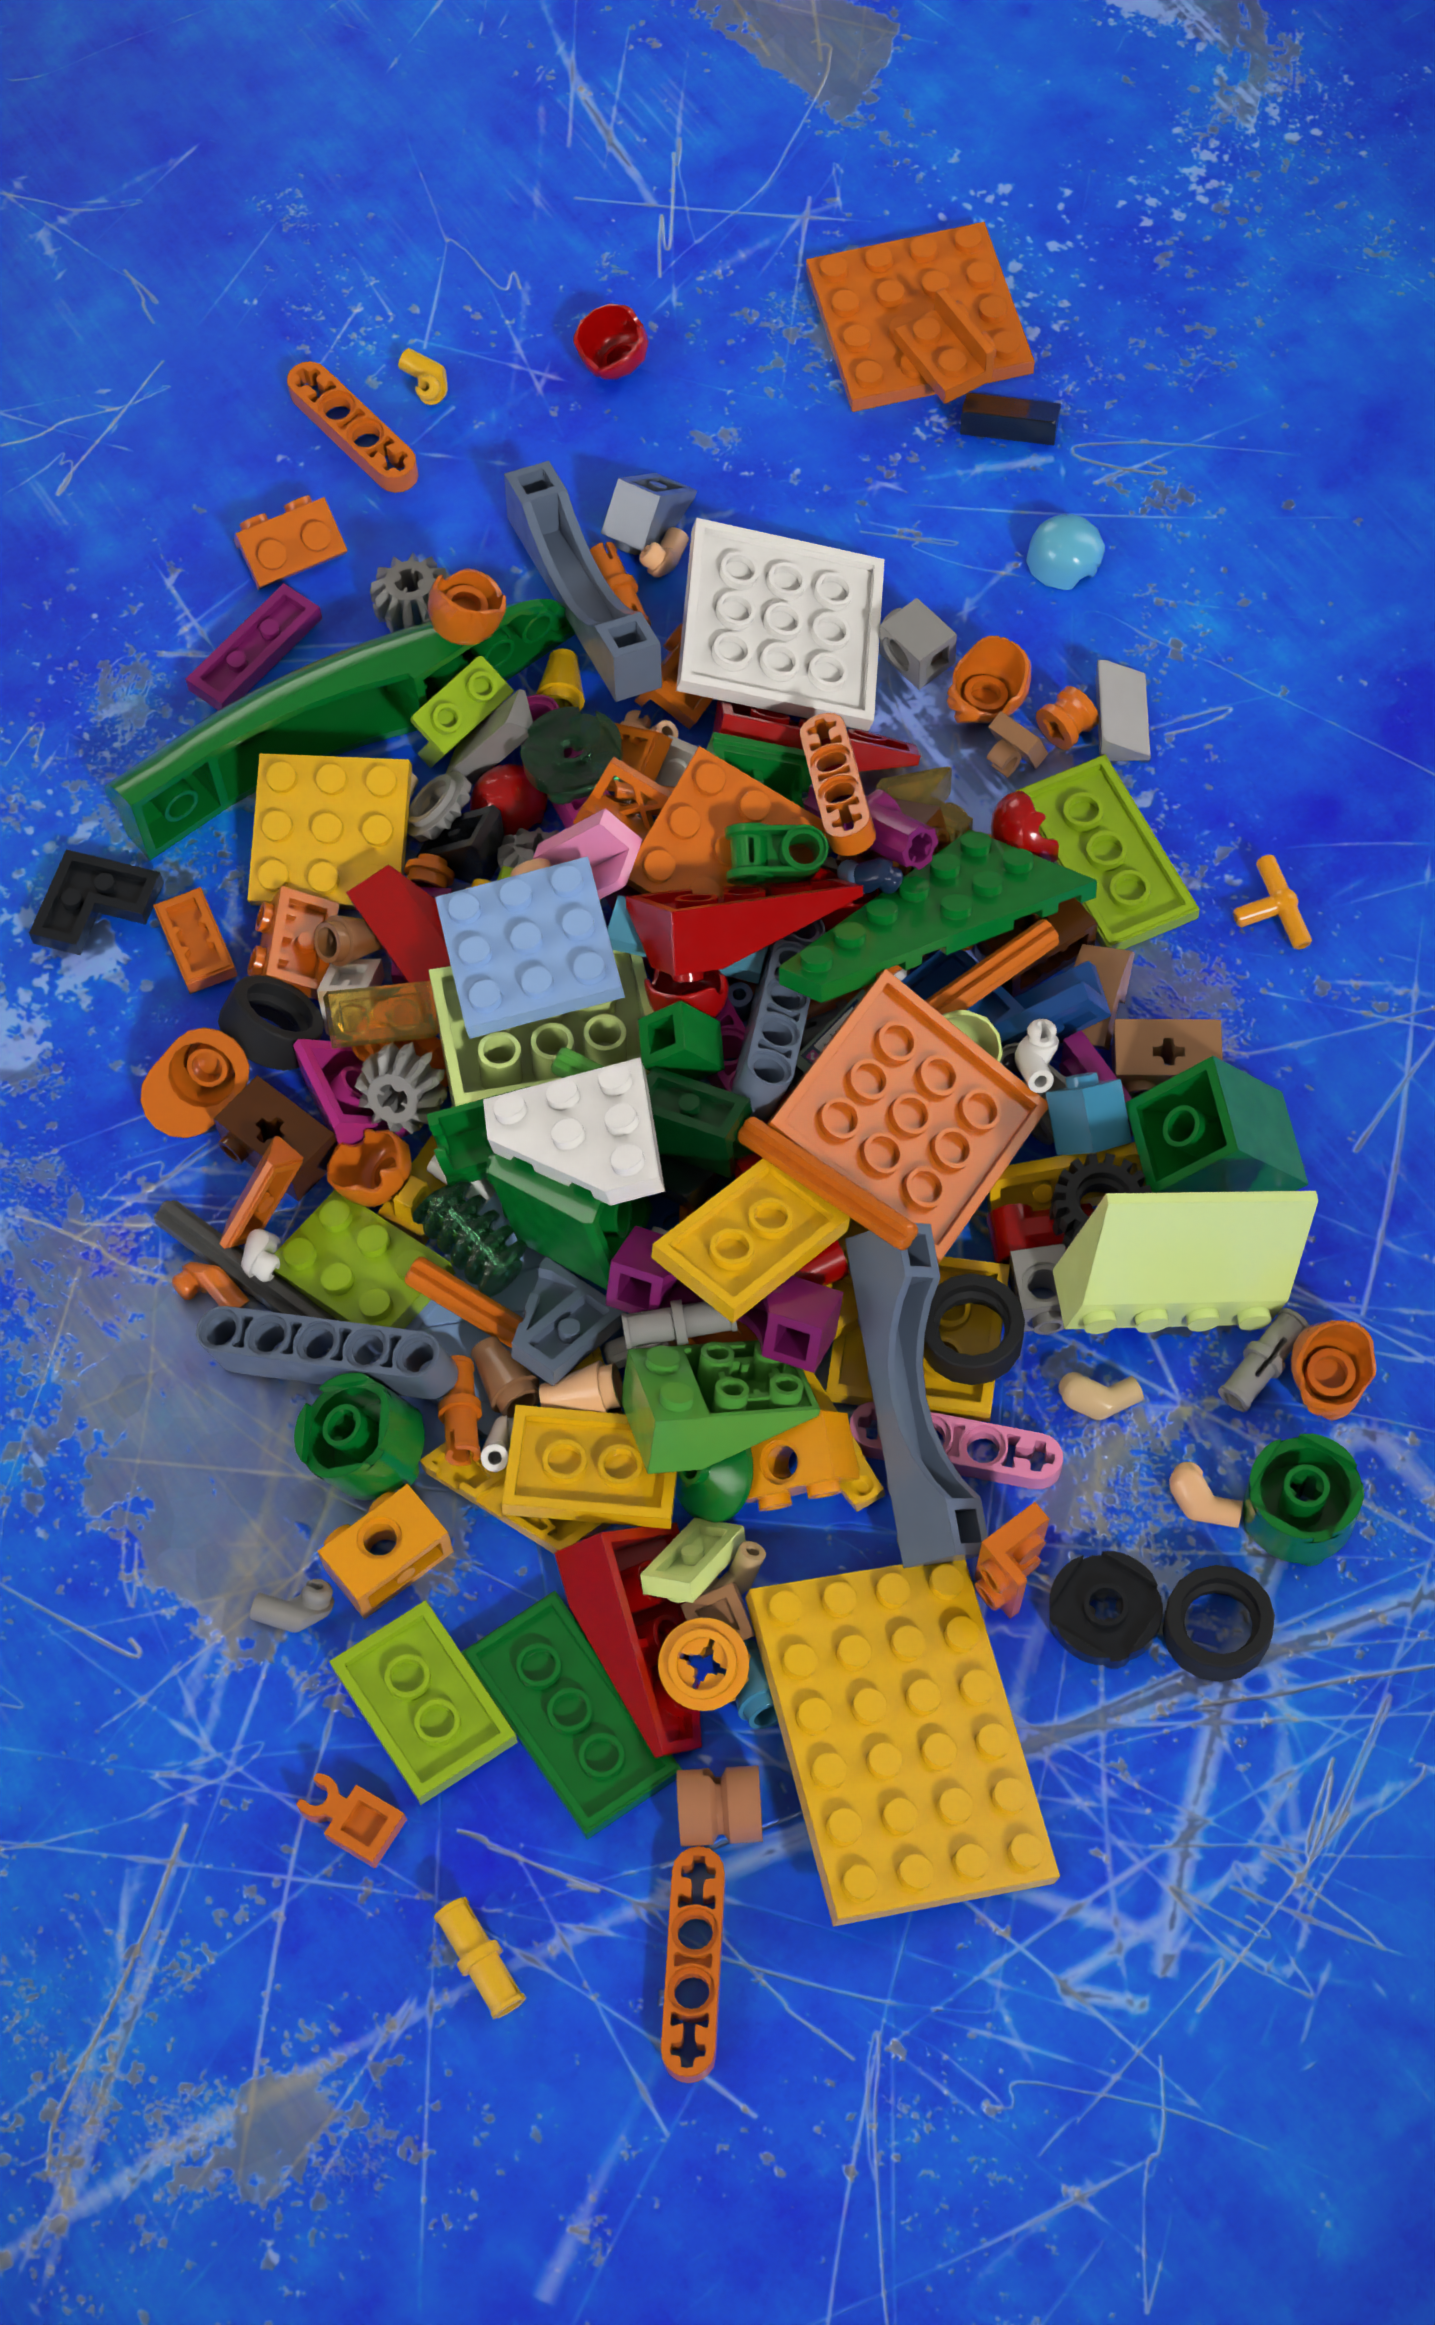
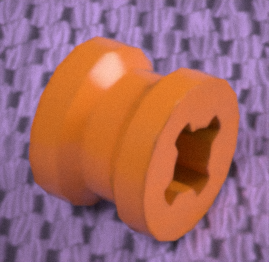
M1067 686L1057 694V700L1054 704H1045L1036 712V721L1041 732L1052 744L1062 750H1069L1078 742L1081 732H1090L1099 724V714L1093 702L1086 694L1073 686Z

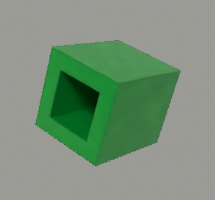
M678 1001L638 1019L641 1059L646 1070L651 1071L653 1066L697 1081L725 1070L720 1021L682 1001Z

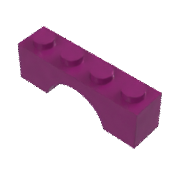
M634 1226L611 1260L605 1305L628 1313H636L671 1307L670 1301L681 1299L682 1305L704 1300L651 1258L652 1244L661 1238L663 1234ZM791 1276L741 1316L738 1321L745 1324L756 1335L763 1357L815 1373L836 1336L844 1292Z

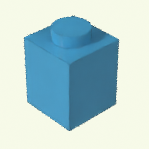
M1097 1072L1077 1074L1065 1078L1067 1087L1046 1092L1057 1155L1096 1153L1132 1143L1121 1079L1099 1081Z

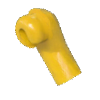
M411 348L406 349L400 356L399 369L418 379V387L415 386V390L422 402L428 405L440 403L448 392L447 375L444 366Z

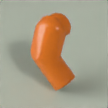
M190 1262L182 1266L183 1271L172 1278V1286L184 1300H191L201 1291L202 1293L210 1294L219 1306L244 1308L250 1302L229 1275L216 1265Z

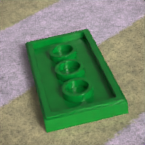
M556 1591L542 1598L461 1652L516 1734L518 1741L587 1840L677 1779V1770H682L672 1755L659 1758L654 1757L582 1628Z

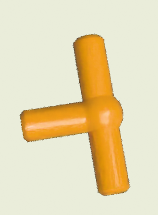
M1268 854L1260 857L1256 866L1270 896L1235 908L1233 917L1237 926L1242 928L1279 915L1293 948L1301 950L1308 947L1312 942V938L1298 909L1299 902L1296 893L1289 889L1275 856Z

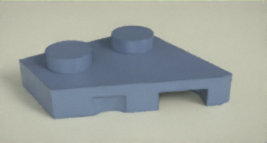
M545 1257L539 1266L538 1279L533 1293L530 1292L524 1308L523 1321L518 1324L513 1338L511 1358L554 1386L623 1326L621 1314L626 1312L606 1306L605 1295L550 1258Z

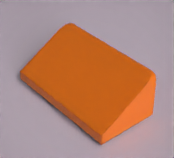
M275 1136L272 1139L227 1219L219 1243L224 1249L246 1244L247 1237L251 1231L255 1229L264 1230L303 1163L304 1157L279 1136Z

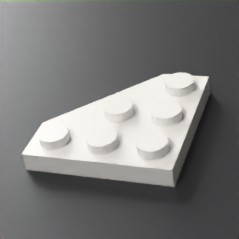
M640 1057L483 1099L487 1139L495 1154L511 1160L513 1157L519 1158L532 1164L535 1172L568 1187L571 1183L577 1184L590 1190L595 1199L610 1206L665 1191L647 1076Z

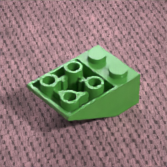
M759 1340L723 1343L709 1342L706 1344L680 1346L659 1345L651 1348L628 1349L621 1403L647 1474L703 1470L819 1416V1405L803 1369L763 1357Z

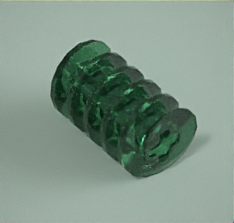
M461 1180L454 1185H446L435 1190L418 1205L413 1213V1221L417 1224H423V1231L429 1238L437 1239V1248L445 1255L451 1254V1263L457 1269L464 1270L465 1279L472 1285H478V1291L488 1297L501 1293L519 1275L522 1269L520 1258L526 1252L528 1244L523 1240H519L510 1246L507 1245L514 1229L507 1224L495 1231L493 1230L500 1218V1214L493 1209L481 1216L479 1215L486 1204V1199L481 1194L473 1196L468 1200L465 1199L472 1190L473 1184L469 1180Z

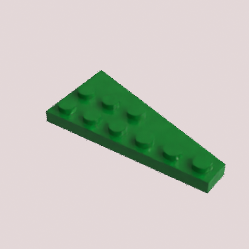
M968 830L932 856V861L920 870L915 868L904 876L900 887L894 893L884 894L882 892L780 965L779 984L823 1003L874 983L876 973L898 965L905 971L922 965V955L940 949L941 952L948 955L1013 930L1014 920L1035 913L1044 918L1057 913L1058 905L1063 901L1074 897L1080 903L1094 899L1097 892V880L1033 855L1026 849L1016 848L995 840L986 833Z

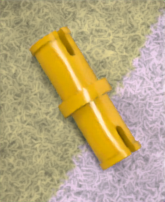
M467 1897L458 1898L441 1908L434 1915V1920L436 1923H439L460 1959L457 1962L462 1976H470L488 2006L492 2018L499 2019L523 2004L526 1997L524 1993H521L500 1958L503 1949L497 1940L489 1939L471 1909Z

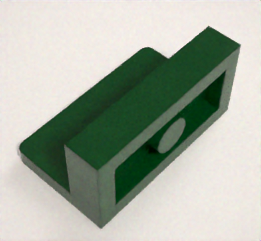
M653 1066L647 1075L659 1154L731 1178L736 1170L732 1144L745 1120L752 1113L750 1098Z

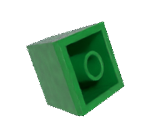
M1215 1056L1203 1060L1125 1103L1142 1171L1146 1176V1186L1150 1185L1152 1193L1297 1191L1308 1185L1283 1093Z
M492 1152L487 1162L488 1181L494 1186L502 1204L504 1217L509 1220L517 1241L607 1290L611 1260L634 1226L642 1228L647 1226L653 1210L649 1197L646 1196L610 1206L595 1199L590 1190L577 1184L571 1183L568 1187L535 1172L532 1164L519 1158L513 1157L511 1160H508Z

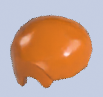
M365 1129V1137L360 1143L353 1145L342 1142L336 1146L327 1165V1182L349 1201L366 1207H376L395 1197L407 1183L412 1170L409 1145L395 1132Z

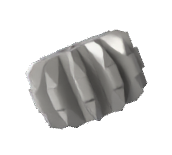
M413 552L408 561L401 562L393 556L391 568L378 567L377 581L371 583L370 595L372 602H374V613L379 622H386L387 628L390 629L391 633L403 628L406 629L430 622L427 611L429 593L439 575H443L444 579L449 577L445 568H438L432 556L419 562Z
M392 1042L383 1046L378 1053L371 1054L365 1060L361 1069L363 1072L357 1078L354 1087L364 1093L359 1099L358 1107L371 1108L374 1112L371 1124L379 1123L383 1119L387 1121L390 1131L399 1132L404 1127L410 1134L419 1131L424 1124H428L427 1114L440 1111L441 1104L447 1098L449 1089L440 1084L446 1069L432 1068L429 1064L432 1060V1052L425 1053L420 1057L416 1055L413 1042L405 1044L401 1049Z

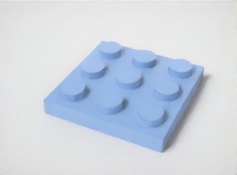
M588 856L435 897L469 1039L625 998Z

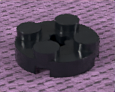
M1102 1551L1101 1555H1092L1084 1559L1083 1555L1067 1563L1053 1582L1049 1596V1628L1063 1648L1074 1657L1090 1664L1118 1669L1125 1666L1130 1660L1142 1655L1152 1645L1158 1635L1163 1617V1603H1161V1596L1157 1590L1158 1584L1150 1570L1129 1555L1116 1551ZM1108 1596L1112 1597L1117 1601L1115 1611L1120 1615L1115 1619L1108 1617L1102 1620L1095 1616L1096 1610L1090 1603L1094 1599L1104 1602Z

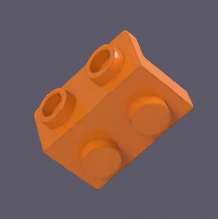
M310 495L303 496L284 505L283 507L286 512L268 520L266 513H263L239 524L242 531L235 534L233 541L236 548L241 550L258 590L347 553V547L325 497L312 502Z

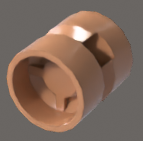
M758 1765L726 1767L721 1777H715L709 1768L677 1770V1803L681 1847L713 1845L718 1835H725L730 1844L763 1842Z

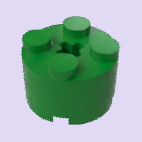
M362 1373L341 1374L321 1385L318 1389L323 1393L312 1406L305 1403L296 1422L294 1444L301 1462L305 1463L314 1475L346 1495L358 1500H375L386 1492H394L397 1489H401L407 1483L411 1486L419 1474L418 1463L425 1441L423 1419L419 1409L378 1381Z
M1313 1433L1299 1434V1437L1282 1441L1278 1439L1271 1442L1257 1456L1245 1491L1243 1522L1247 1533L1266 1552L1287 1562L1300 1563L1305 1566H1316L1322 1563L1324 1559L1334 1555L1350 1538L1364 1499L1363 1483L1352 1455L1334 1440ZM1301 1496L1309 1498L1306 1502L1299 1500Z

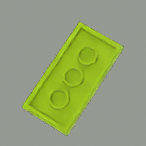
M1106 754L1015 790V792H1025L1031 798L1035 810L1045 814L1046 819L1039 826V833L1043 838H1053L1058 841V860L1054 863L1097 880L1096 898L1081 904L1097 922L1096 939L1101 947L1124 950L1198 919L1199 907Z

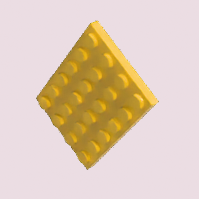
M966 1560L903 1568V1564L749 1589L745 1599L833 1927L1051 1885L1059 1879V1870Z

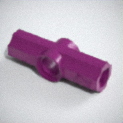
M811 784L803 806L805 810L822 819L814 787ZM877 789L866 796L876 831V839L871 847L857 855L863 857L873 850L905 867L912 866L918 870L932 861L934 849L939 843L935 829L903 814L896 801L883 790ZM852 795L840 796L831 803L842 802ZM853 821L843 824L845 831L854 828Z

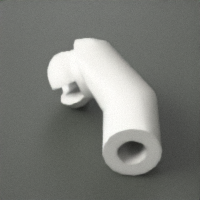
M1037 1019L1029 1024L1027 1028L1028 1035L1019 1043L1015 1052V1062L1030 1090L1035 1093H1043L1049 1090L1054 1082L1048 1065L1058 1049L1059 1039L1056 1036L1057 1029L1053 1022L1047 1019Z

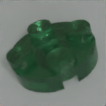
M562 707L543 714L529 727V737L524 742V745H521L520 750L523 770L528 781L537 790L547 794L551 802L565 805L571 803L574 799L590 796L612 758L616 757L621 761L623 760L624 753L620 732L615 723L605 714L595 711V717L590 714H581L579 707ZM572 747L575 752L584 750L578 757L564 758V750ZM614 776L612 780H619L620 778Z

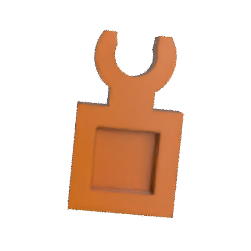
M316 1773L313 1780L318 1788L328 1793L327 1798L322 1804L317 1806L310 1805L307 1801L299 1799L296 1805L304 1818L314 1823L331 1822L324 1832L326 1839L375 1869L407 1821L405 1814L358 1785H355L349 1796L345 1798L341 1795L337 1784L331 1777Z

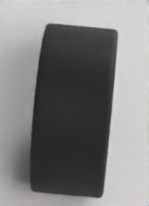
M255 975L246 976L235 984L220 1010L218 1025L223 1033L234 1038L245 1051L247 1059L267 1068L285 1071L299 1068L293 1044L298 1039L319 1040L323 1034L324 1021L319 1009L298 989L276 978ZM263 1018L272 1021L273 1023H275V1024L278 1025L279 1027H276V1026L270 1024L269 1022H267V1021L264 1020Z
M973 1273L950 1277L937 1286L932 1299L924 1336L923 1356L935 1372L952 1382L977 1385L996 1380L1012 1368L1021 1353L1025 1328V1318L1021 1302L1008 1286L993 1277ZM969 1303L986 1306L998 1313L1002 1318L1005 1329L1003 1340L997 1348L989 1353L974 1356L957 1353L947 1347L941 1340L939 1326L945 1312L955 1306Z
M1214 1565L1196 1569L1179 1580L1167 1601L1163 1635L1168 1652L1181 1668L1200 1679L1222 1682L1241 1678L1259 1665L1269 1648L1273 1636L1275 1614L1269 1595L1255 1578L1238 1568ZM1212 1593L1227 1595L1245 1606L1252 1620V1632L1243 1647L1236 1652L1220 1654L1208 1652L1193 1643L1187 1635L1184 1621L1187 1609L1198 1597Z

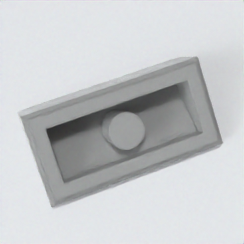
M1097 660L1095 681L1097 711L1099 714L1098 736L1100 756L1106 754L1109 761L1150 760L1145 673L1108 660Z
M517 690L457 744L446 774L452 771H459L473 786L482 774L494 768L535 732L525 690Z

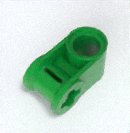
M750 822L727 826L725 828V838L730 840L731 869L726 872V880L728 883L735 885H759L810 880L816 875L827 858L829 849L827 838L821 830L806 824L768 825ZM793 844L805 845L813 854V862L809 864L796 862L790 855L789 846Z

